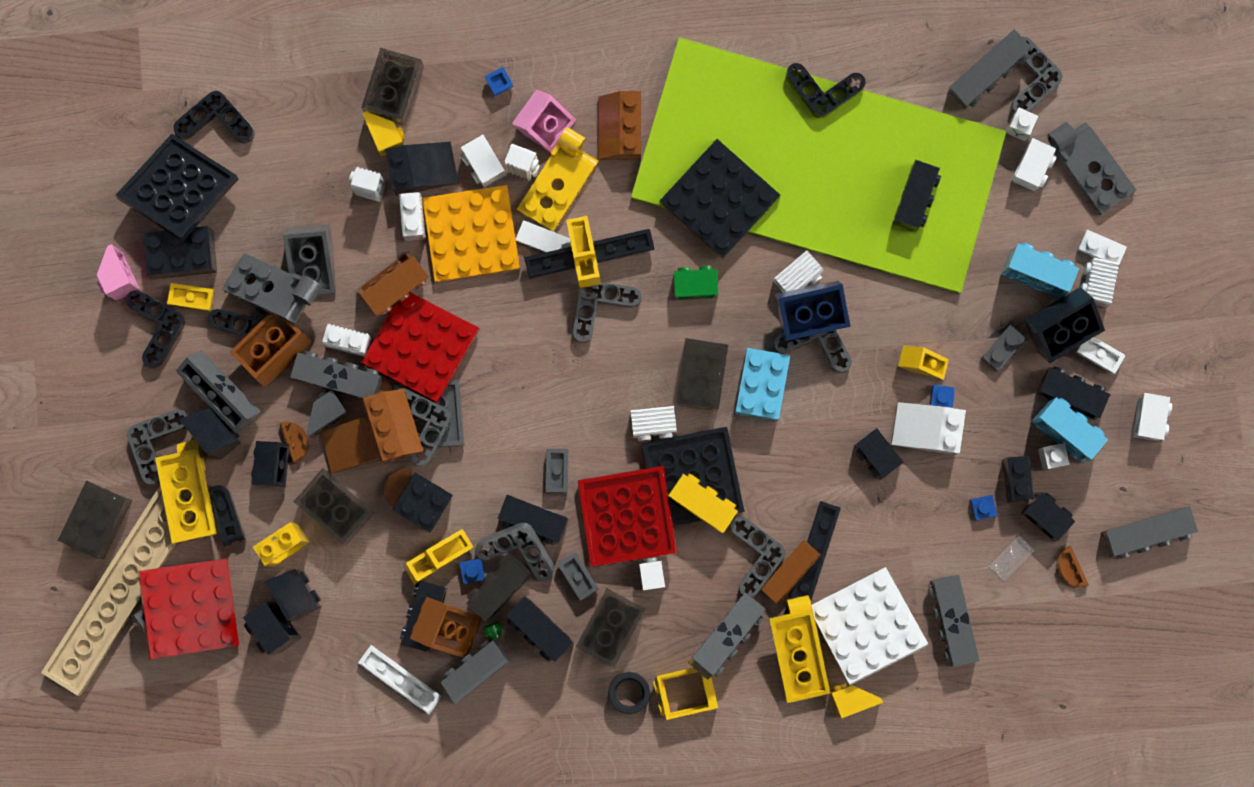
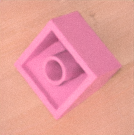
M536 89L512 124L527 138L551 153L563 131L567 127L570 128L576 119L550 94Z
M112 244L107 246L97 273L99 279L97 285L102 294H106L108 297L119 301L127 297L131 291H139L140 288L123 252Z

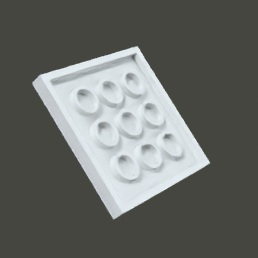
M886 567L812 604L815 622L849 686L928 646L927 640Z

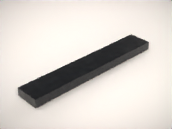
M650 229L593 241L597 263L655 250ZM572 247L524 257L529 279L576 269Z
M822 501L819 502L807 543L819 552L821 556L791 589L788 600L806 595L809 596L810 601L812 600L841 507ZM787 604L783 615L789 614Z

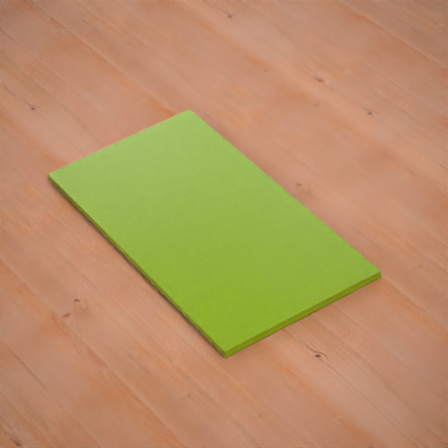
M679 37L631 199L665 208L659 203L660 199L708 147L718 139L781 195L748 233L961 294L1006 131L862 90L858 95L828 116L818 118L812 114L787 80L786 72L788 68ZM792 70L793 73H792L791 76H792V77L797 76V77L799 78V80H800V83L797 84L798 86H800L804 81L807 80V79L805 78V79L802 81L801 78H800V76H799V75H800V72H799V71ZM811 75L823 93L837 84V82ZM807 85L804 86L803 93L811 96L815 93V90L812 86ZM836 90L832 93L835 100L841 101L844 99L842 91ZM828 96L826 97L828 100L825 104L820 105L818 103L817 111L822 110L825 112L826 105L831 103ZM915 160L939 167L938 175H941L938 187H933L931 195H934L930 208L926 207L924 213L927 215L926 223L917 232L892 224Z

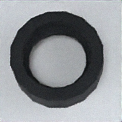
M624 672L613 679L608 694L610 702L616 710L625 714H634L644 709L649 702L650 689L645 678L638 673ZM624 680H634L642 688V698L633 706L623 705L617 698V687Z

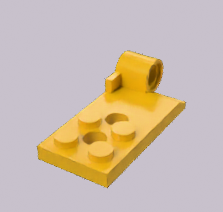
M568 127L563 131L551 152L550 158L517 208V211L552 232L556 230L599 162L581 150L586 140L585 137ZM556 180H561L564 183V187L556 191L552 188V183ZM550 198L553 204L550 208L546 209L540 205L541 200Z
M196 440L177 444V453L155 458L172 544L217 534L204 472L206 471L204 450ZM184 490H189L192 494L188 502L181 500L180 496ZM189 511H193L196 515L195 521L191 524L185 521V515Z
M806 595L787 600L789 614L769 618L787 703L830 694L810 598ZM796 651H804V659L800 661L794 659ZM803 671L810 673V677L806 681L798 679V675Z

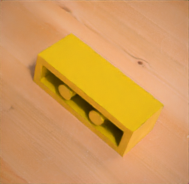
M683 474L668 497L723 534L738 512L734 509L736 505L726 498L722 501L716 497L718 493L709 486L706 489L698 484L700 480L693 475L688 474L686 476Z

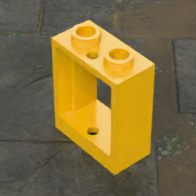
M289 522L253 546V549L264 566L275 567L311 542L299 524Z
M691 667L657 675V680L653 681L656 694H661L662 702L658 703L661 716L665 715L666 720L718 708L712 678L707 680L701 675L708 704L670 712L663 680L697 673L698 671Z

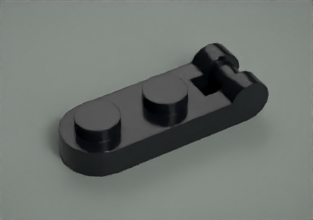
M221 485L212 487L209 490V497L213 516L224 547L232 545V542L235 541L241 542L246 540L229 489ZM234 527L235 532L228 534L227 528Z

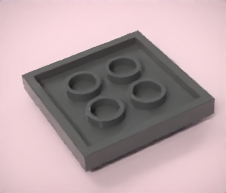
M451 380L438 402V405L446 408L451 414V422L438 447L465 445L460 381ZM395 385V386H394V390H397V389H399V388H404V389H407V390H409V391H411V392H413V393H415V394L421 396L420 394H418V393H416V392H414V391H412V390H410V389H408V388H406V387H404V386H402V385ZM413 397L412 401L407 399L408 404H410V410L416 397ZM419 402L416 405L417 413H426L428 405L425 402ZM432 406V411L427 418L431 419V415L438 419L437 423L446 421L445 412L438 414L433 411L436 407ZM412 415L418 436L420 437L427 421ZM429 431L425 438L428 443H434L438 436L435 431ZM423 442L421 443V445H422L423 447H425L424 449L433 448V447L427 446V445L424 444Z

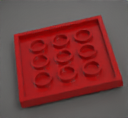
M408 292L410 295L405 300L395 303L361 363L438 404L480 329L433 303Z
M664 466L578 480L591 567L677 553Z
M228 559L138 571L149 660L239 646Z

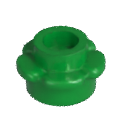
M499 622L491 623L483 627L485 633L483 636L489 637V640L498 638L502 635L501 631L504 630V627H501Z

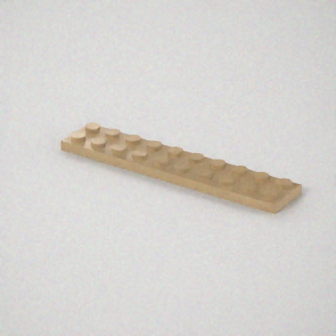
M161 485L41 672L77 696L82 694L141 601L138 571L161 568L176 545L172 544ZM181 497V500L183 502H188L187 500ZM189 511L186 513L185 521L188 524L191 522L195 513L193 511Z

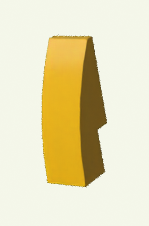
M583 216L566 220L579 287L584 288L601 284L588 217Z
M461 529L408 561L403 567L415 585L474 547L464 530Z

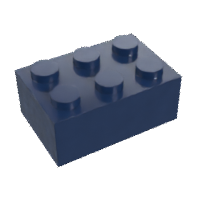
M838 280L775 294L782 336L786 341L851 327L843 284Z

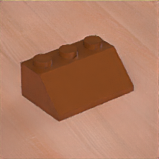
M618 91L599 96V160H641V91Z
M407 251L358 288L357 291L376 316L379 314L385 315L392 309V304L396 301L402 302L410 295L408 292L413 288L419 289L427 282L425 279L429 276L414 256Z
M269 313L230 353L266 388L296 359L297 353H302L312 341L295 324Z
M404 389L385 391L362 399L364 412L381 464L423 452Z

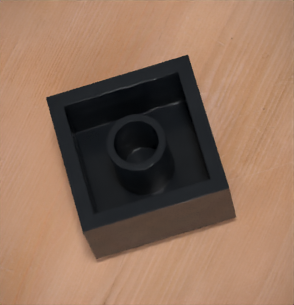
M415 472L392 510L431 533L453 495Z

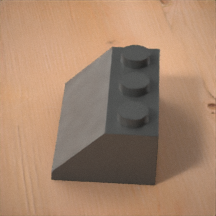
M486 640L477 647L479 650L474 656L471 654L467 655L460 661L462 666L457 670L451 668L443 675L445 679L441 684L454 704L459 703L510 662L495 640L492 642Z

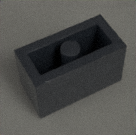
M878 428L854 445L856 448L854 452L861 461L865 459L869 464L868 470L874 478L879 477L881 480L904 463Z
M256 441L253 451L254 464L251 472L252 485L286 488L290 444Z
M1029 455L1002 459L1007 503L1034 499Z
M1040 492L1021 513L1053 542L1059 541L1076 521L1071 518L1073 514L1065 507L1060 508L1055 504L1056 499L1047 492L1045 494Z

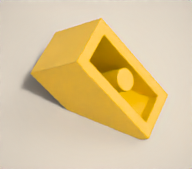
M369 112L362 113L381 156L386 155L385 149L404 145L402 140L406 139L401 127L397 128L393 121Z
M903 345L898 366L913 373L944 380L949 359L924 347Z
M846 682L834 686L835 691L830 692L840 718L883 703L880 697L853 685L847 686Z

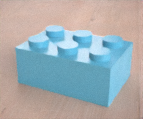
M1018 243L1009 252L1000 275L1060 299L1070 292L1079 268L1075 267L1074 263L1069 260L1062 259L1061 261L1054 258L1052 253L1046 251L1038 252L1030 244Z
M747 348L735 408L736 415L774 422L779 420L790 355Z
M1056 397L1048 401L1031 421L1057 444L1065 443L1066 451L1080 463L1092 460L1108 441L1104 437L1105 433L1100 428L1092 427L1088 424V419L1083 414L1072 411L1070 404L1062 398L1058 399Z

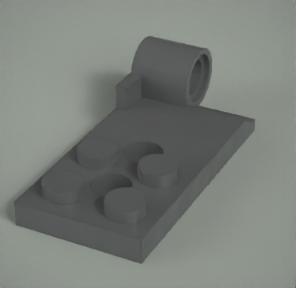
M1065 122L1047 134L1051 147L1056 148L1054 153L1099 215H1102L1136 191L1131 181L1086 122L1075 130L1070 124ZM1095 163L1099 168L1098 173H1091L1088 170V165ZM1101 181H1109L1111 190H1103L1100 185Z
M244 253L222 290L229 295L296 324L306 305L311 306L322 286L307 276H300L295 273L290 274ZM255 276L256 281L253 284L248 285V279ZM273 284V290L266 293V286Z

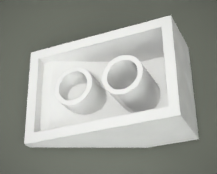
M898 402L891 445L949 455L960 454L966 410Z

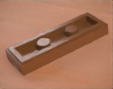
M803 540L761 590L776 604H779L821 554Z

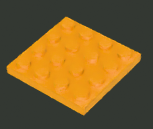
M507 185L423 198L436 283L520 270Z

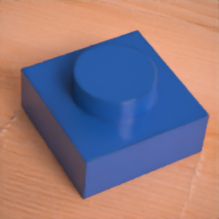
M504 67L484 76L495 97L514 87Z
M933 385L930 406L953 408L955 387Z
M993 495L970 499L975 521L997 516Z
M482 559L460 562L463 584L486 580Z

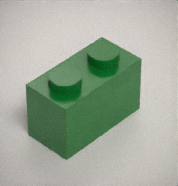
M701 266L699 270H691L690 267H680L678 271H674L675 300L718 298L717 269H712V266Z

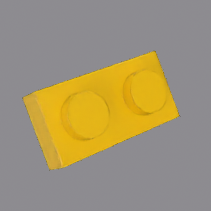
M171 283L167 304L212 311L215 290Z

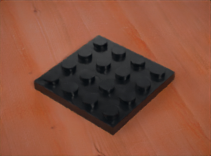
M171 134L118 191L116 197L183 242L239 179L230 170Z
M716 139L660 199L659 203L724 259L781 195L720 140Z
M727 427L642 443L646 467L664 466L668 496L683 474L686 476L691 474L700 480L698 483L705 489L709 486L718 493L716 497L722 501L726 498L736 505L734 509L738 511L737 513L745 512ZM669 498L673 526L702 521Z

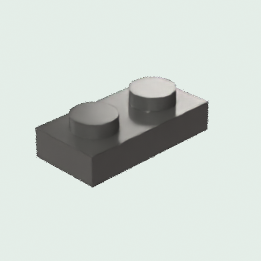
M1009 325L981 358L998 372L1025 342L1026 338Z
M547 449L546 493H568V449Z
M576 552L557 563L580 601L599 590Z

